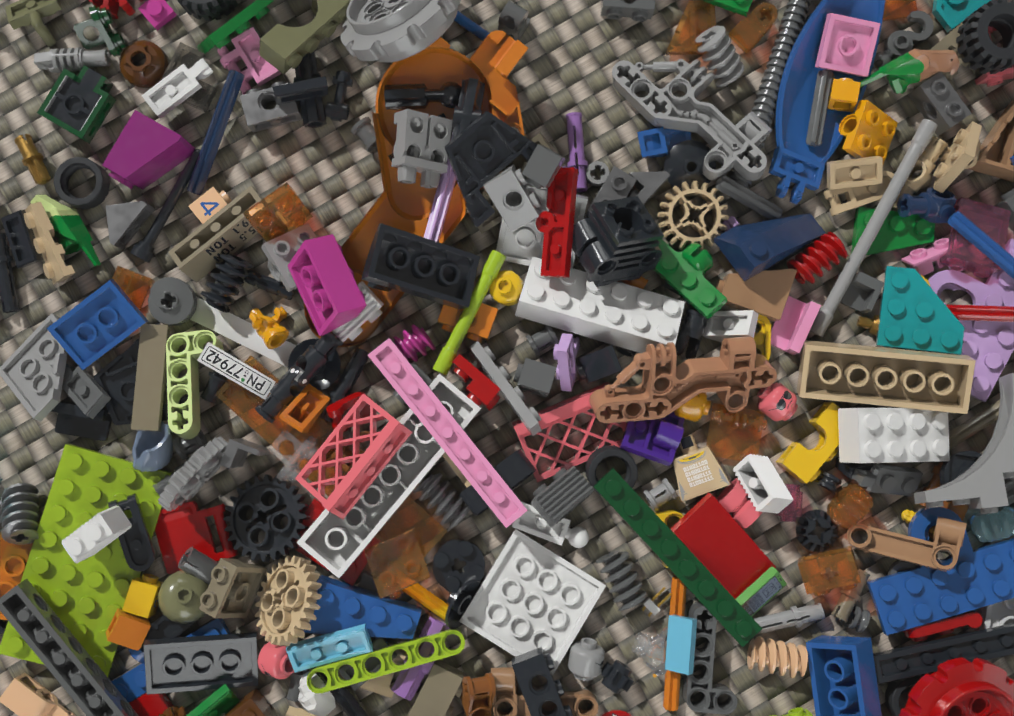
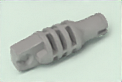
M81 47L75 49L58 48L50 49L49 52L35 53L34 64L40 70H49L54 73H60L64 68L68 71L77 72L81 71L84 65L87 67L110 66L111 57L108 50L86 51Z

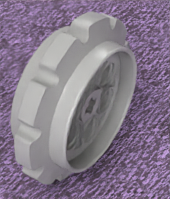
M351 0L346 11L347 18L342 26L344 32L341 34V41L352 57L357 56L361 61L377 60L387 63L406 59L433 44L447 31L457 15L461 0Z

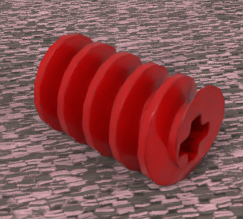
M829 231L827 234L821 235L819 240H815L811 247H806L803 253H798L795 256V260L790 259L787 262L788 269L797 270L795 279L799 283L805 284L804 281L807 280L809 283L814 284L815 278L813 274L820 278L823 277L822 267L830 271L832 267L829 262L831 261L838 265L840 263L838 255L846 259L848 253L842 241Z

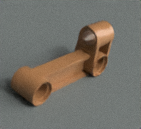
M938 516L933 537L934 542L864 524L852 525L847 531V539L850 545L857 550L947 572L952 570L958 561L967 523ZM855 531H865L868 535L867 541L862 544L855 543L852 540V535ZM940 551L948 552L952 556V563L946 566L939 564L936 560V554Z
M513 667L491 668L496 685V694L493 699L494 716H531L523 693H518V680ZM585 689L564 691L565 695H562L561 699L564 706L570 705L573 716L597 715L599 707L596 697L591 691ZM582 700L592 701V706L588 710L580 709L578 705ZM547 701L542 705L545 711H552L556 707V704L552 701ZM501 702H509L513 707L508 712H502L498 709V705Z

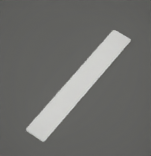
M196 296L197 307L190 320L288 367L289 356L296 345L285 341L275 349H268L263 339L252 327V323L231 313L217 310L207 304L205 300ZM173 297V300L170 302L169 306H172V303L176 302V298Z

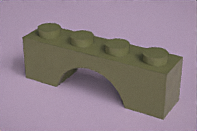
M312 0L311 10L315 18L307 25L301 27H287L277 24L260 39L259 55L282 74H285L291 68L295 69L308 52H314L321 40L325 37L329 38L335 32L337 26L342 21L345 22L347 7L351 0Z

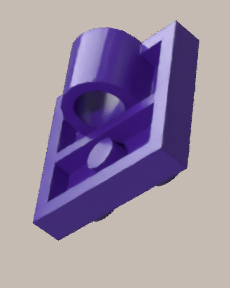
M672 412L661 419L627 422L619 449L670 467L683 436L684 418L677 417Z

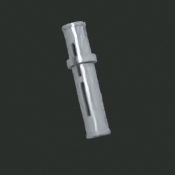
M820 602L799 608L792 606L787 611L754 618L762 628L756 635L791 626L799 628L804 623L825 619V614Z

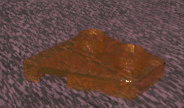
M702 0L688 2L668 46L666 56L705 54L707 52H698L697 48L702 42L697 43L695 39L704 31L716 26L715 5Z

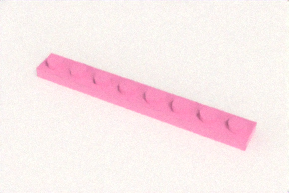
M390 338L368 354L369 358L506 528L528 511Z

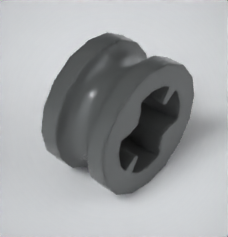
M855 605L846 626L850 629L855 628L857 632L863 633L870 621V611H861V608Z

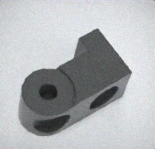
M509 0L499 17L498 30L507 33L514 40L517 41L518 39L520 41L531 21L527 17L529 11Z

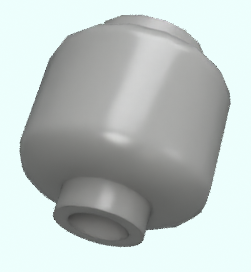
M582 638L581 641H577L571 646L568 668L575 678L591 681L602 672L605 651L597 644L596 640Z

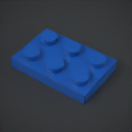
M111 279L50 325L47 330L79 367L84 370L148 320L114 279Z

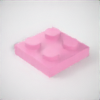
M834 13L827 14L815 67L868 77L881 23Z

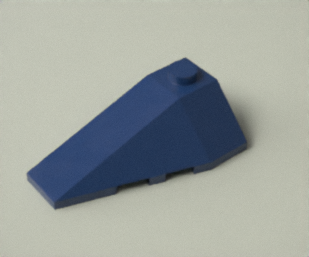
M811 213L735 226L720 236L715 237L713 241L743 281H746L819 239L826 232Z

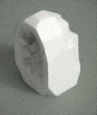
M308 671L300 679L298 701L308 713L316 716H327L336 708L335 698L330 691L318 694L312 692L307 686L306 679L311 672ZM315 673L312 676L313 685L318 688L324 687V682Z

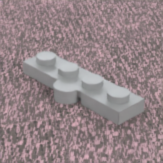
M478 341L471 345L469 348L473 356L492 382L501 389L500 394L512 407L531 435L534 436L540 432L539 421L541 417L533 407L528 409L523 401L526 397L519 387L512 388L508 382L511 379L503 366L498 368L493 361L496 357L489 347L483 348Z

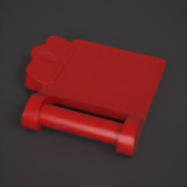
M189 501L181 506L179 505L171 512L166 509L160 511L155 533L168 574L181 570L178 568L179 561L190 547L197 549L215 561H219L220 558H231L239 554L238 550L233 549V543L228 541L230 533L224 531L227 527L226 521L223 520L225 517L223 512L226 511L224 504L199 510L198 504L195 501ZM213 515L223 551H216L207 520L208 516Z

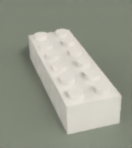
M532 256L515 316L639 353L645 352L647 344H653L654 347L662 343L666 347L668 342L676 344L685 304L684 301L617 281L609 285L596 287L594 282H588L587 272L570 268L569 278L540 276L542 259Z

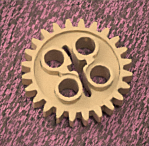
M286 556L285 560L280 559L278 561V565H272V573L266 572L267 581L261 582L263 590L257 592V595L261 598L255 604L256 607H259L255 617L260 618L256 626L262 628L260 635L265 636V641L271 642L273 645L290 646L291 643L297 644L298 638L305 637L304 629L311 630L310 620L317 619L314 615V610L320 609L316 602L322 597L321 594L317 593L322 583L316 582L320 574L315 573L316 566L310 565V560L298 556Z

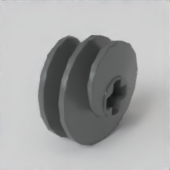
M166 277L161 278L151 287L148 307L152 316L160 323L177 326L186 323L192 318L196 311L197 298L189 284L178 278ZM173 297L176 298V302L169 306V302L173 300Z

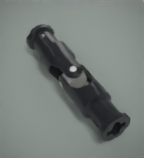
M332 331L323 335L315 345H310L296 363L270 390L271 394L261 405H257L255 410L268 422L273 423L276 420L277 414L285 406H289L312 378L329 361L328 357L338 346H342L344 342Z

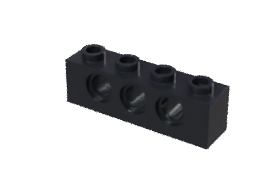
M542 647L512 658V667L531 716H573L570 705L564 706L561 696L565 695L560 679L554 680L551 670L555 669L550 653L544 654ZM537 675H542L547 679L541 686L532 683V679ZM547 701H552L556 704V707L552 711H545L542 705Z

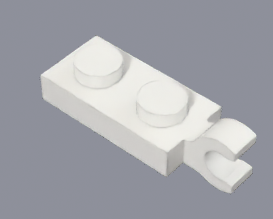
M203 58L197 61L190 69L182 64L141 96L161 119L202 88L198 80L207 78L213 73V70Z

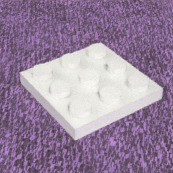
M525 184L530 193L535 192L542 205L539 207L540 213L549 211L546 207L548 188L541 187V189H538L532 185ZM516 191L507 194L508 198L513 202L522 199L521 195ZM576 194L574 224L584 219L588 201L587 196ZM502 218L496 251L506 256L505 261L530 266L532 256L542 259L544 233L537 229L536 218L512 232ZM573 249L571 253L570 268H573L576 255Z

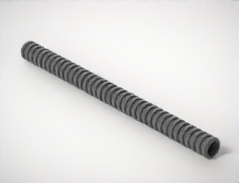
M788 0L789 2L786 4V10L783 13L784 17L781 19L779 32L776 34L777 39L774 40V47L771 50L772 54L769 56V62L766 65L767 69L764 71V77L761 80L762 84L759 86V92L756 95L757 99L754 101L755 107L751 110L768 126H771V119L774 118L775 113L773 111L776 110L778 92L785 65L801 29L804 27V21L807 17L806 14L809 12L811 0ZM762 142L758 148L760 150L764 148L765 143ZM749 163V167H750V168H752L753 166H756L755 164L751 165V164ZM732 168L731 172L733 175H730L729 178L746 188L752 185V181L746 180Z

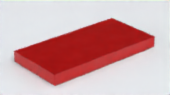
M709 492L670 529L734 599L742 594L770 567L776 568L749 535Z

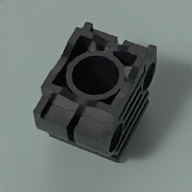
M638 196L593 203L591 206L593 210L588 213L590 218L582 219L574 224L572 249L588 274V282H594L596 287L609 285L620 280L640 279L644 271L654 270L663 253L658 246L660 244L658 240L662 239L664 234Z

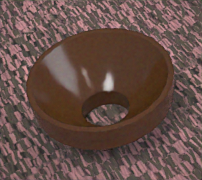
M138 40L132 42L123 50L120 56L119 64L123 76L136 87H153L164 79L167 74L168 59L166 54L158 45L150 41ZM137 53H144L146 55V62L142 66L133 65L132 60Z

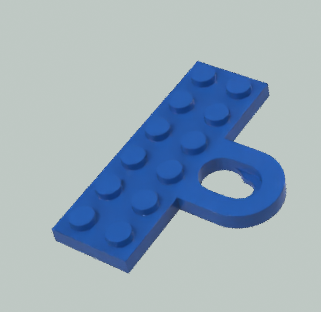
M924 508L918 511L911 519L908 527V536L928 541V531L932 526L936 525L938 516L955 521H963L955 512L947 508ZM965 530L958 561L952 570L944 572L918 565V567L868 581L867 585L883 633L885 635L894 634L1014 598V538L973 550ZM949 555L944 559L936 560L939 564L946 566L952 563V556Z

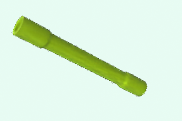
M495 250L491 251L482 269V274L472 292L469 308L463 310L446 345L442 348L432 368L433 370L447 376L476 313L506 259V256Z

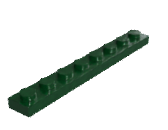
M614 468L607 472L593 486L742 647L762 630L761 626Z

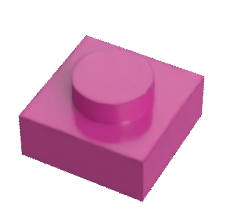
M147 0L138 8L157 31L177 15L165 0Z

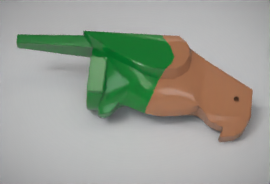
M913 49L859 81L861 82L860 87L887 76L894 93L903 94L909 84L924 81L938 71L949 72L950 75H953L957 72L960 62L957 53L953 50Z

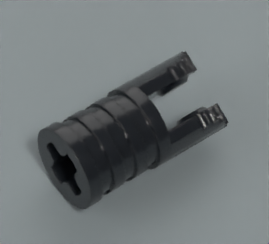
M691 309L686 311V316L675 344L678 356L683 354L687 346L685 357L687 359L696 358L708 321L698 311Z

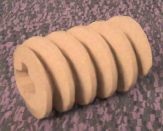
M758 636L755 639H751L748 647V669L752 670L754 664L758 663L759 672H763L765 665H768L770 674H773L776 667H779L780 676H784L788 669L790 678H795L797 671L803 677L808 664V651L804 645L796 647L791 642L786 645L781 640L775 643L771 638L764 641L763 637Z

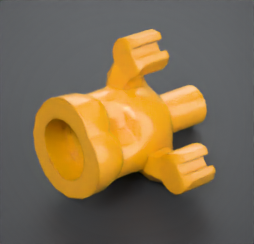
M282 306L274 309L275 315L272 317L264 316L259 308H254L250 311L249 318L252 321V327L263 339L268 349H275L281 346L289 336V331L279 325L280 321L287 316V312Z

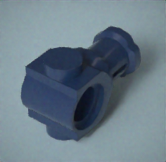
M929 187L926 192L921 193L919 196L901 195L897 202L898 214L901 217L918 215L920 218L932 223H948L947 221L950 216L956 212L954 206L957 199L949 190L941 193L933 189V187Z

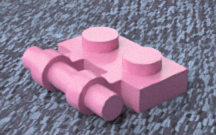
M254 27L231 39L236 48L233 51L229 52L226 46L217 50L221 57L220 62L225 69H228V71L235 70L244 75L240 88L243 95L248 90H251L248 82L253 78L260 87L281 74L279 70L259 55L260 37ZM241 59H243L247 66V69L242 72L236 64Z

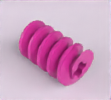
M413 324L411 325L412 334L406 330L402 331L403 340L397 336L393 337L395 346L408 362V358L415 362L418 361L417 352L426 356V346L432 350L436 349L423 327L418 328Z

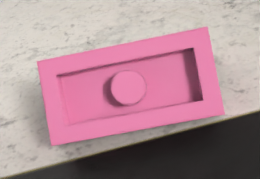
M788 296L781 319L772 325L771 345L791 355L800 353L821 305L813 301L806 304Z

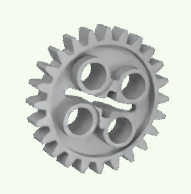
M220 436L218 438L215 437L212 442L209 441L205 447L202 446L194 452L189 460L185 462L184 467L182 466L171 476L168 485L160 494L158 503L171 512L179 505L181 506L185 500H190L203 487L205 481L208 482L221 467L220 462L228 442Z

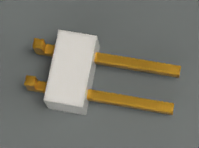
M665 587L652 599L648 597L643 602L644 607L642 610L644 611L647 608L650 611L647 614L649 617L651 614L655 616L660 611L659 606L672 595L669 593L658 605L653 602L666 589Z

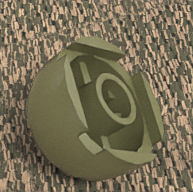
M183 570L171 574L161 584L158 593V604L163 615L172 622L189 624L200 620L206 615V613L199 610L201 605L200 597L208 589L209 585Z

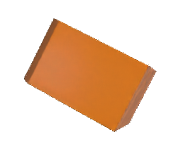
M308 384L280 414L279 418L299 432L308 433L331 398Z

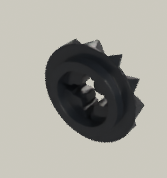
M817 509L810 510L799 518L796 525V536L804 548L812 552H824L828 548L833 547L834 542L839 538V526L834 517L829 513ZM816 523H818L819 527L827 528V530L821 533L820 539H818L817 535L808 534L815 530Z

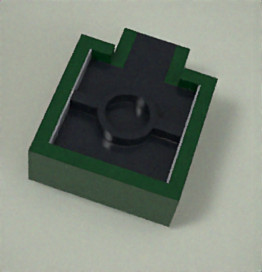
M85 65L78 76L64 68L37 113L90 144L116 102V99L108 94L114 84Z

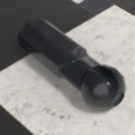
M451 81L443 84L440 89H428L425 84L385 85L386 110L426 108L429 102H441L445 107L455 108L458 106L461 86Z

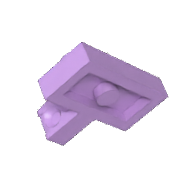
M562 333L559 344L554 346L553 357L554 360L558 361L556 379L560 380L561 391L572 392L577 376L575 358L580 345L579 338H573V334Z

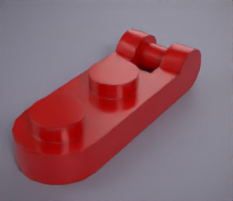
M968 611L904 630V635L907 638H911L914 642L924 641L928 639V635L935 633L938 635L950 634L954 632V628L965 625L978 628L982 625L983 619L979 613Z

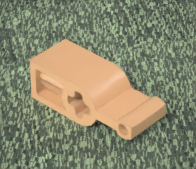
M26 673L14 678L0 697V702L18 716H76L73 712L60 705L53 693Z

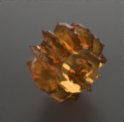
M851 483L847 487H843L841 491L831 498V502L827 505V514L836 525L838 524L846 529L851 528L853 525H857L860 520H864L865 515L870 512L869 509L873 507V498L864 487Z

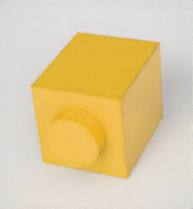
M143 574L132 579L122 611L144 618L155 615L159 606L158 593L163 582L158 581L159 578L151 574Z

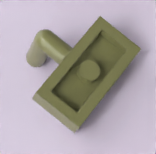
M19 0L5 6L8 23L14 30L32 24L48 47L56 43L55 38L42 22V18L52 16L57 11L62 10L60 0Z

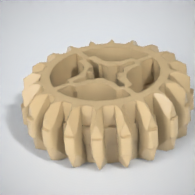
M693 181L691 189H689L688 183L683 182L682 192L677 186H674L672 191L675 196L666 193L664 197L669 203L661 202L659 205L666 212H659L657 214L658 218H665V221L659 223L658 227L663 228L667 226L668 230L663 233V237L665 238L672 234L673 238L669 241V244L673 245L679 240V250H683L686 243L688 246L691 243H698L702 246L700 248V251H702L705 247L704 241L709 247L713 246L714 241L711 237L715 238L721 235L717 230L725 231L727 229V226L720 223V221L729 220L728 215H721L722 211L728 209V205L719 206V202L724 197L721 195L716 199L713 195L717 192L716 188H713L708 193L706 191L708 183H703L701 189H698V181ZM686 196H697L704 199L707 203L702 206H695L690 200L686 199ZM678 201L683 214L681 220L674 224L672 212L674 205ZM703 209V212L696 218L697 223H694V220L682 223L690 215L689 210H692L693 213ZM712 209L713 223L710 230L707 231L704 215ZM684 227H691L701 237H687L680 233L679 230Z

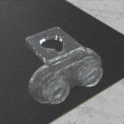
M283 430L269 447V451L285 464L277 475L281 482L284 480L293 482L302 470L299 468L300 462L304 459L309 461L319 448L316 447V439L313 436H309L302 443L287 430ZM289 440L293 443L294 450L296 451L293 456L283 455L280 452L279 445L282 441Z

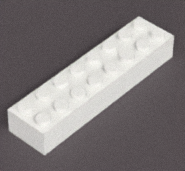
M441 374L428 386L463 430L481 410L477 404ZM411 409L399 421L412 431L411 435L346 517L341 519L325 509L297 542V544L338 578L345 573L445 453Z

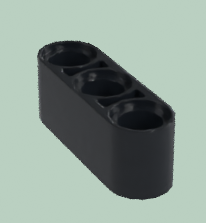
M518 449L494 467L511 490L536 471V468L521 449ZM472 485L459 495L475 517L489 508Z

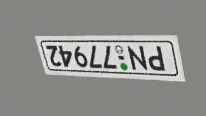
M209 342L197 359V361L263 399H266L276 383L273 379Z

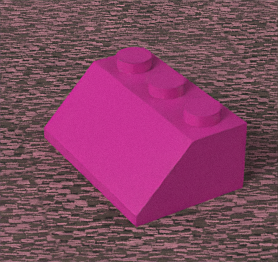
M334 235L304 240L287 267L319 336H323L358 317L367 305L363 292L359 290L356 284L354 273L348 267L343 256L342 247L337 243Z

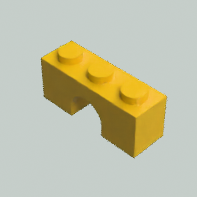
M824 402L809 421L818 431V444L813 449L808 450L799 442H792L776 461L778 465L801 483L813 482L820 475L821 470L819 468L825 461L829 462L838 452L836 448L839 445L838 409L840 407L833 402Z

